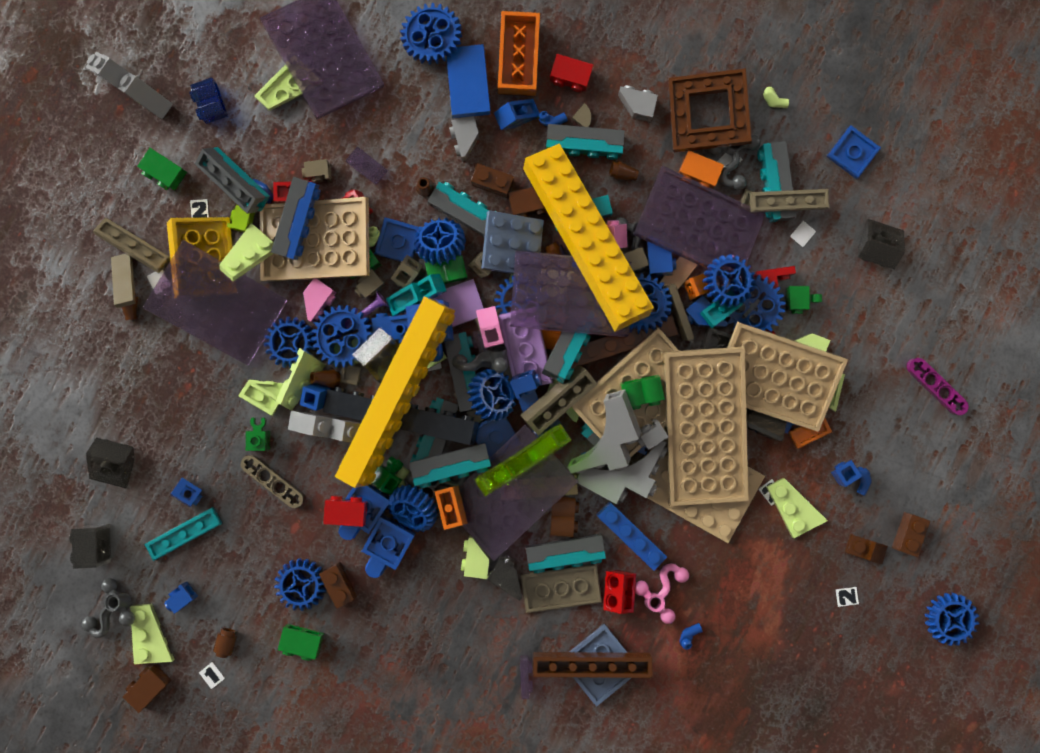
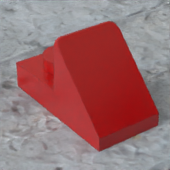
M795 266L756 271L754 278L757 279L758 275L761 274V280H764L768 276V283L775 281L773 287L776 288L779 287L777 278H779V281L791 279L790 276L796 274Z

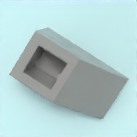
M620 86L618 96L631 117L651 122L658 95L650 90L639 91L635 90L632 86Z
M474 116L451 120L452 127H449L452 139L456 138L458 145H454L457 157L461 156L462 161L467 160L479 139Z

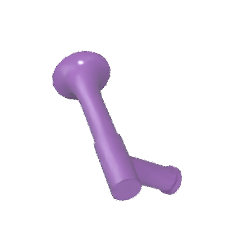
M376 291L375 300L361 311L364 313L362 319L378 307L388 306L387 301L378 291ZM348 319L345 322V327L347 329H349L352 326L351 319Z

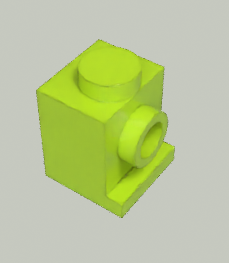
M236 205L235 210L231 212L230 219L232 223H228L227 227L231 230L245 232L249 225L253 224L255 212L247 214L240 206Z

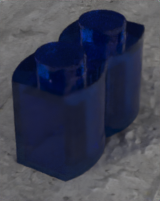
M212 77L190 85L192 91L189 93L192 101L197 103L195 111L199 120H203L208 124L228 117L219 87Z

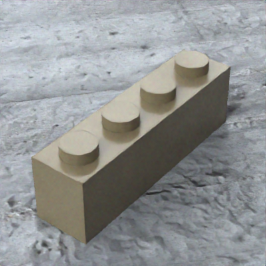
M578 365L574 368L569 380L565 379L563 384L558 382L520 416L539 436L594 388L597 382L585 368Z

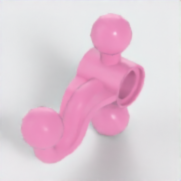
M672 563L666 564L660 570L663 588L658 594L651 593L645 581H638L635 586V593L645 597L646 607L653 612H659L661 620L665 624H671L675 620L674 611L664 607V598L668 595L671 588L667 576L668 572L673 571L676 581L684 583L689 579L687 569L680 568ZM657 597L659 600L658 605L651 607V600Z

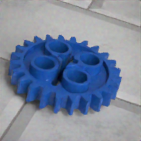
M425 3L422 10L417 6L418 12L415 13L411 10L412 17H405L408 23H402L403 30H400V33L403 37L400 39L404 43L403 47L407 50L409 56L413 55L415 61L419 58L421 64L425 60L428 61L429 65H431L432 60H435L436 64H438L439 58L445 62V56L452 57L451 50L457 51L456 45H461L459 38L462 37V27L459 24V19L455 16L454 11L450 12L449 7L443 10L442 4L435 8L434 3H432L431 7L428 8ZM424 21H429V23L425 25L422 24ZM418 38H423L421 41L416 42ZM436 43H441L439 46L433 47Z
M641 273L640 278L637 279L644 291L652 293L647 296L656 311L651 312L650 316L627 326L630 327V332L637 329L638 334H640L641 329L648 333V328L654 331L656 325L662 327V321H667V315L671 313L669 308H672V302H670L672 296L668 294V288L663 289L664 282L658 284L657 277L651 280L650 274L647 278H644L643 273Z
M759 274L757 279H755L756 283L752 284L758 290V295L746 298L743 311L736 310L728 316L730 319L727 323L735 324L733 330L737 322L764 331L767 328L772 332V324L775 326L779 325L776 319H783V316L779 313L785 312L786 309L781 306L785 305L786 301L780 300L784 297V293L778 294L781 287L774 288L775 281L768 283V276L761 280V274ZM765 292L766 295L758 302L757 308L754 307L746 318H742L743 314L750 308L751 303H754ZM764 300H771L773 307L767 309L763 306L762 302ZM757 314L760 317V321L753 323L750 320V316Z
M338 305L337 310L335 307H331V313L324 310L325 317L318 316L321 320L320 323L314 322L318 328L312 330L313 333H316V336L312 337L311 340L317 341L313 347L319 348L316 354H323L321 360L325 361L328 359V365H332L335 362V367H340L341 363L344 368H347L348 363L351 366H355L354 360L361 363L360 356L367 357L365 350H372L368 346V343H374L373 340L369 339V336L374 335V333L369 332L372 325L366 324L369 318L362 319L364 316L363 312L357 314V308L351 310V307L346 305L344 309L342 305ZM348 319H351L352 326L349 329H347L345 327V322ZM330 326H333L334 333L330 336L327 330ZM358 329V333L344 336L343 340L336 339L330 343H327L329 339L341 337L342 333L349 334ZM354 337L358 339L356 347H353L351 344ZM336 344H339L340 351L336 354L334 352V346Z

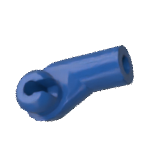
M699 623L682 631L679 641L683 649H690L693 636L703 632Z

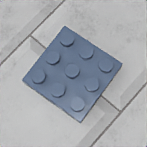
M487 211L481 269L538 277L544 220Z
M605 623L569 651L628 653ZM573 677L596 707L631 679Z

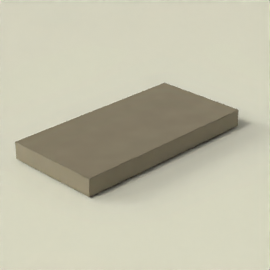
M597 564L566 567L560 570H545L542 573L531 572L521 574L526 613L602 603Z

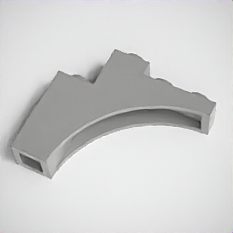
M96 52L88 58L86 68L159 118L163 119L173 103L104 54Z
M625 389L606 395L603 401L606 410L604 434L592 449L571 459L568 465L570 474L575 472L583 473L593 467L596 469L602 468L606 464L609 471L615 469L620 471L629 465L631 457L626 444L629 445L637 442L641 430Z
M291 411L288 430L311 436L352 442L361 423Z
M660 442L643 459L623 470L609 471L589 468L587 471L579 474L576 483L618 505L620 502L623 503L628 495V492H626L627 488L645 498L653 497L658 486L655 485L657 481L650 477L651 475H656L660 467L658 465L660 458L664 459L668 452L667 442Z

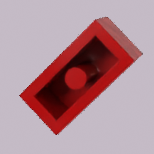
M556 54L550 74V81L559 87H571V90L575 92H586L594 64Z
M331 496V499L325 500L323 524L365 526L367 501H362V497H351L350 500H343V496Z

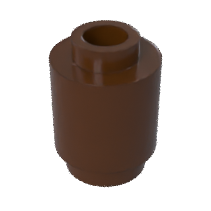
M221 628V631L218 632L213 649L217 657L227 658L232 655L237 639L236 630Z

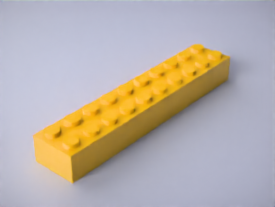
M560 143L526 157L523 170L613 330L617 332L650 316L654 309L651 301Z
M424 296L335 475L336 478L354 488L368 486L374 481L376 477L375 471L383 463L385 458L383 455L386 449L391 447L393 443L392 437L402 425L401 419L411 407L410 401L418 393L420 388L418 385L421 379L426 377L428 373L427 367L430 361L435 359L437 355L436 349L439 343L441 344L444 341L448 325L450 326L455 319V310Z

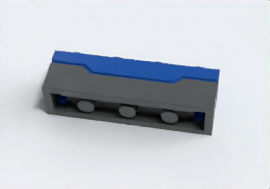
M293 177L271 253L298 260V257L302 256L304 250L302 243L309 234V227H307L309 219H313L315 213L313 206L315 200L318 201L321 190L319 185Z

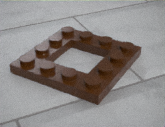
M746 68L668 78L674 153L752 144ZM728 92L730 125L691 129L689 96Z

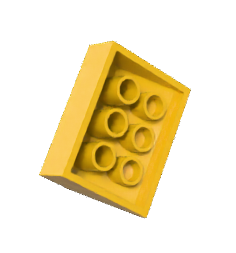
M230 217L171 218L167 222L174 298L237 293L236 280L232 281L220 270L219 266L233 248L231 229L227 227V224L230 223Z

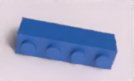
M610 501L596 514L653 571L667 558Z

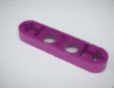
M913 358L908 361V372L953 415H964L968 411V402L925 360ZM914 363H920L919 368L922 371L927 370V372L922 373L920 370H914ZM929 374L935 377L933 385H929L926 382V377ZM942 388H946L949 391V396L946 399L940 396ZM953 400L955 403H961V410H955L957 406L949 401Z

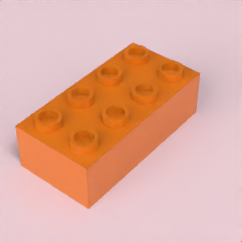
M501 12L498 94L536 96L540 13Z

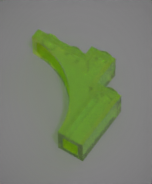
M559 424L474 480L484 496H487L506 484L515 481L533 467L547 460L568 444L571 438L563 426Z

